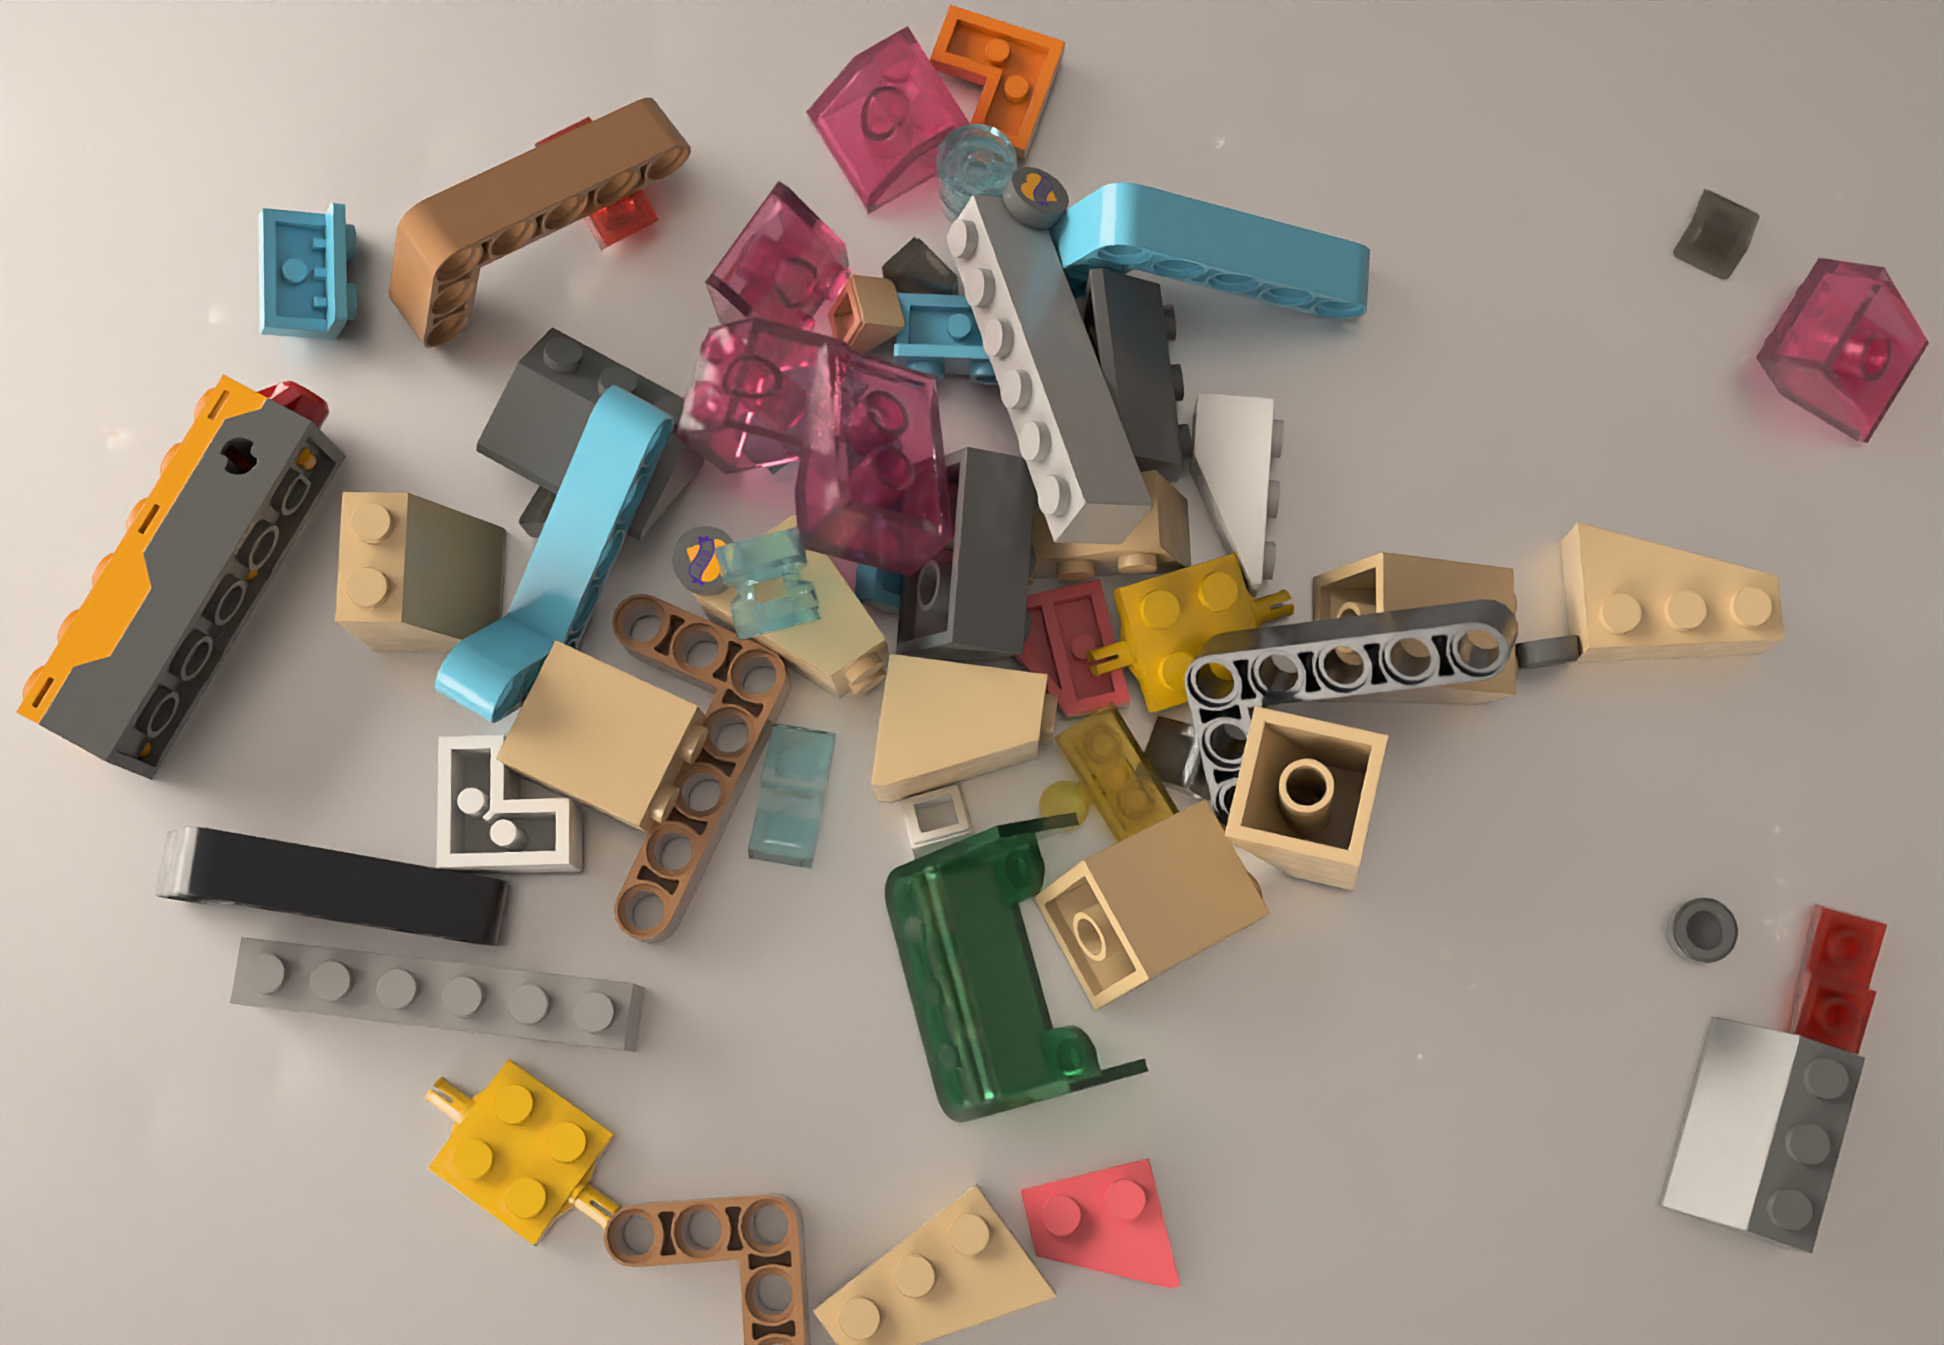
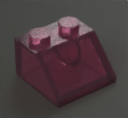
M908 26L855 55L806 111L807 118L868 214L972 155L971 124Z
M778 181L705 281L719 323L780 363L790 348L798 351L805 344L815 327L816 320L812 317L825 299L832 302L839 296L850 278L851 270L848 269L850 265L846 244L788 186Z
M1818 258L1805 281L1797 288L1793 300L1774 330L1765 339L1756 359L1782 396L1856 441L1868 443L1929 345V342L1884 267Z
M751 317L708 328L707 335L700 347L701 354L690 389L684 399V409L675 436L724 474L819 457L851 347L841 339L758 317Z

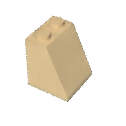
M342 492L335 622L375 652H450L461 640L502 618L506 530L501 526L411 493Z
M798 512L739 550L741 559L740 572L730 588L713 596L694 594L704 613L712 623L771 649L779 655L786 667L838 698L843 697L850 691L856 697L863 695L886 678L887 674L883 669L888 666L890 655L886 638Z
M1381 552L1313 577V621L1480 599L1496 600L1505 604L1514 615L1517 610V599L1514 593V570L1512 568ZM1472 630L1467 632L1469 640L1475 646L1482 649H1492L1499 646L1497 640L1486 631ZM1410 638L1400 640L1402 647L1409 654L1415 657L1430 655L1428 648L1421 641ZM1515 644L1504 670L1487 680L1314 701L1478 705L1515 696L1518 674ZM1349 647L1335 648L1337 655L1344 662L1350 665L1363 664L1361 656L1355 650Z
M555 640L496 760L528 781L649 834L654 822L664 823L675 805L679 788L674 786L673 783L684 761L693 764L704 746L708 735V728L702 726L706 716L697 705Z
M890 654L871 786L877 801L892 803L899 799L922 794L1037 759L1039 742L1052 744L1058 694L1046 693L1048 674Z
M1255 706L1225 831V839L1291 877L1354 891L1389 735Z
M1207 799L1084 859L1033 897L1095 1011L1271 914L1263 901L1260 885L1246 871L1231 842L1225 839L1226 825L1214 814Z

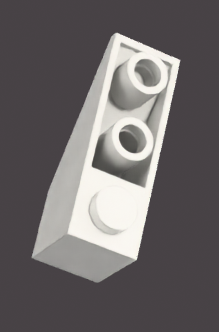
M1198 393L1193 410L1192 458L1189 464V471L1227 555L1236 553L1246 589L1252 597H1256L1262 585V579L1272 580L1274 574L1276 543L1265 541L1266 518H1276L1278 513L1280 481L1269 480L1270 457L1280 458L1284 421L1273 419V398Z

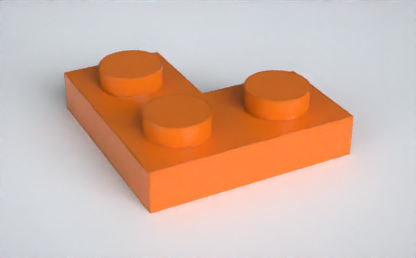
M953 5L949 6L930 57V66L933 70L984 86L967 131L968 142L1024 160L1026 159L1065 52V41Z

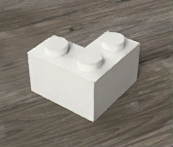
M505 735L438 737L437 868L473 875L582 872L583 808L570 798L519 799V775L496 760L506 739Z

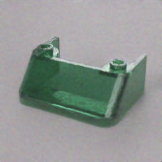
M1076 812L996 825L896 867L890 872L886 880L885 903L936 1096L942 1110L953 1121L963 1123L1148 1072L1145 1058L1101 1070L1096 1048L1089 1036L1075 1025H1066L1053 1029L1019 904L1036 897L1043 886L1045 864L1038 841L1079 825Z

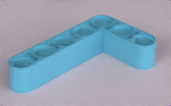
M1135 183L1105 185L1066 209L1057 224L1048 229L1074 299L1084 297L1090 269L1104 268L1122 274L1135 269L1326 318L1350 319L1367 313L1370 249L1367 246Z
M617 385L610 386L602 394L589 417L507 615L455 645L437 674L434 689L438 693L494 724L522 707L555 640L577 650L668 441L674 422L672 415Z

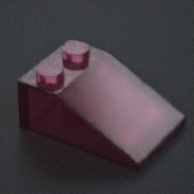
M827 342L822 345L818 352L794 491L799 548L912 576L954 539L935 376Z

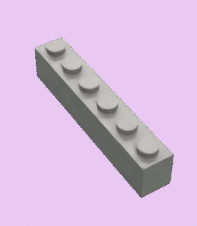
M973 194L958 219L952 223L949 229V233L946 236L948 249L957 265L965 288L966 300L974 313L982 336L984 351L989 356L1000 387L1002 402L1009 412L1019 441L1020 453L1027 463L1038 495L1039 507L1045 514L1053 540L1057 543L1122 544L1153 505L1048 229H1036L1019 222L1008 211L1002 197Z
M241 937L230 1003L636 1052L645 987L628 982Z

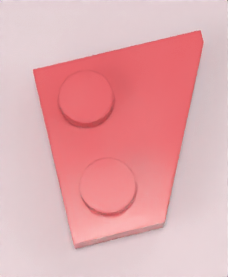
M1096 579L1027 595L1026 608L1030 612L1031 628L1029 636L1024 643L1023 654L1015 655L1014 657L1027 672L1048 674L1046 693L1058 694L1057 708L1067 719L1129 705L1130 697L1122 668L1100 674L1098 677H1095L1089 669V666L1111 660L1112 657L1109 656L1097 661L1087 662L1086 653L1088 650L1116 643L1101 580Z
M1148 1158L1020 1189L1036 1256L1167 1288L1180 1286Z

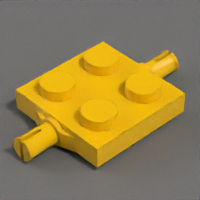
M1236 553L1228 554L1113 589L1112 593L1121 619L1120 642L1088 650L1086 653L1087 662L1097 661L1109 656L1112 657L1111 660L1089 666L1091 673L1095 677L1128 666L1140 683L1148 712H1157L1188 702L1185 690V673L1200 649L1212 636L1225 632L1262 628V623L1293 615L1294 604L1270 609L1272 605L1292 599L1289 592L1285 589L1253 600L1252 595L1246 589ZM1209 663L1212 672L1217 677L1224 680H1234L1231 672L1225 666L1219 663Z
M508 1059L488 1087L472 1099L446 1081L444 1077H440L434 1083V1086L452 1098V1103L434 1090L430 1089L425 1100L431 1102L456 1120L453 1124L449 1140L429 1165L428 1169L532 1245L538 1246L556 1219L574 1206L599 1223L604 1229L610 1217L596 1208L593 1202L595 1201L611 1214L616 1213L621 1208V1204H617L590 1184L597 1162L616 1136Z

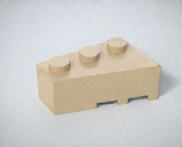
M1156 470L1140 472L1153 506L1122 544L1054 542L1045 514L1038 506L1033 516L1031 544L1035 549L1036 561L1034 571L1028 580V585L1033 584L1034 579L1038 578L1084 580L1094 576L1169 573L1191 566L1188 499Z
M1579 522L1560 540L1569 636L1577 635L1581 658H1578V661L1571 663L1761 654L1785 639L1777 575Z
M976 1183L826 1298L813 1312L837 1345H919L1056 1298L1057 1293Z

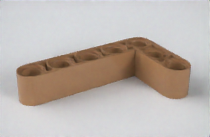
M643 98L422 200L404 214L397 227L389 289L391 301L424 346L434 348L446 344L458 336L471 320L481 267L663 180L685 163L691 153L690 145L653 98Z
M637 594L621 601L614 611L612 619L613 632L622 646L637 660L715 695L702 726L708 728V735L704 746L693 764L684 761L673 783L674 786L679 788L675 805L664 823L654 822L617 896L614 907L615 919L622 931L641 942L653 944L665 941L678 929L789 697L791 682L784 663L779 655L771 649L659 598L646 594ZM646 615L660 618V629L654 638L644 642L631 639V628L637 619ZM708 640L718 645V654L712 664L703 668H695L687 664L688 651L694 644L699 641ZM759 666H766L775 670V684L767 692L752 694L744 690L745 676L750 670ZM730 723L744 724L748 727L749 735L747 742L741 749L728 753L717 748L716 739L722 727ZM703 780L718 782L721 794L715 806L705 811L693 810L689 805V794L694 785ZM682 837L689 839L693 851L689 862L677 870L665 869L661 861V853L665 844L673 838ZM654 895L660 897L664 907L661 921L651 929L642 930L637 928L633 919L635 905L646 896Z
M767 1193L646 1202L621 1208L610 1217L604 1231L605 1247L612 1259L623 1266L644 1267L739 1259L744 1345H771L775 1343L783 1345H811L804 1221L800 1208L791 1198L784 1194ZM766 1205L776 1206L781 1209L787 1216L789 1224L785 1238L775 1244L767 1243L760 1239L754 1228L757 1212ZM700 1210L709 1211L720 1221L721 1237L712 1248H701L692 1241L689 1235V1222L693 1215ZM634 1215L647 1219L654 1229V1242L645 1253L634 1252L624 1242V1226ZM769 1274L780 1275L791 1285L792 1301L787 1309L773 1311L761 1303L758 1296V1286L764 1276Z

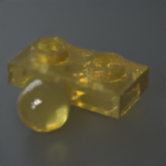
M1114 702L1107 704L1054 737L1080 782L1076 784L1066 780L1057 781L1050 784L1042 792L1039 799V813L1043 821L1052 829L1071 831L1078 828L1086 820L1090 805L1094 803L1118 843L1180 812Z

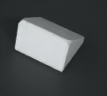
M961 783L899 799L915 862L920 874L933 873L973 862L980 858L974 828Z

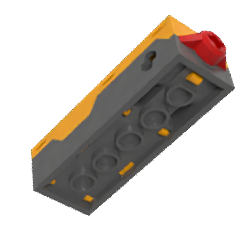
M224 374L215 388L207 390L202 395L194 411V423L183 441L172 446L166 453L160 467L161 476L148 498L141 499L131 510L126 523L127 532L114 553L105 556L96 567L92 577L93 587L81 607L71 612L61 624L57 635L59 643L44 666L37 668L26 681L22 692L24 700L16 711L18 714L105 762L148 779H153L346 457L320 430L329 415L328 404L324 399L290 380L256 392Z

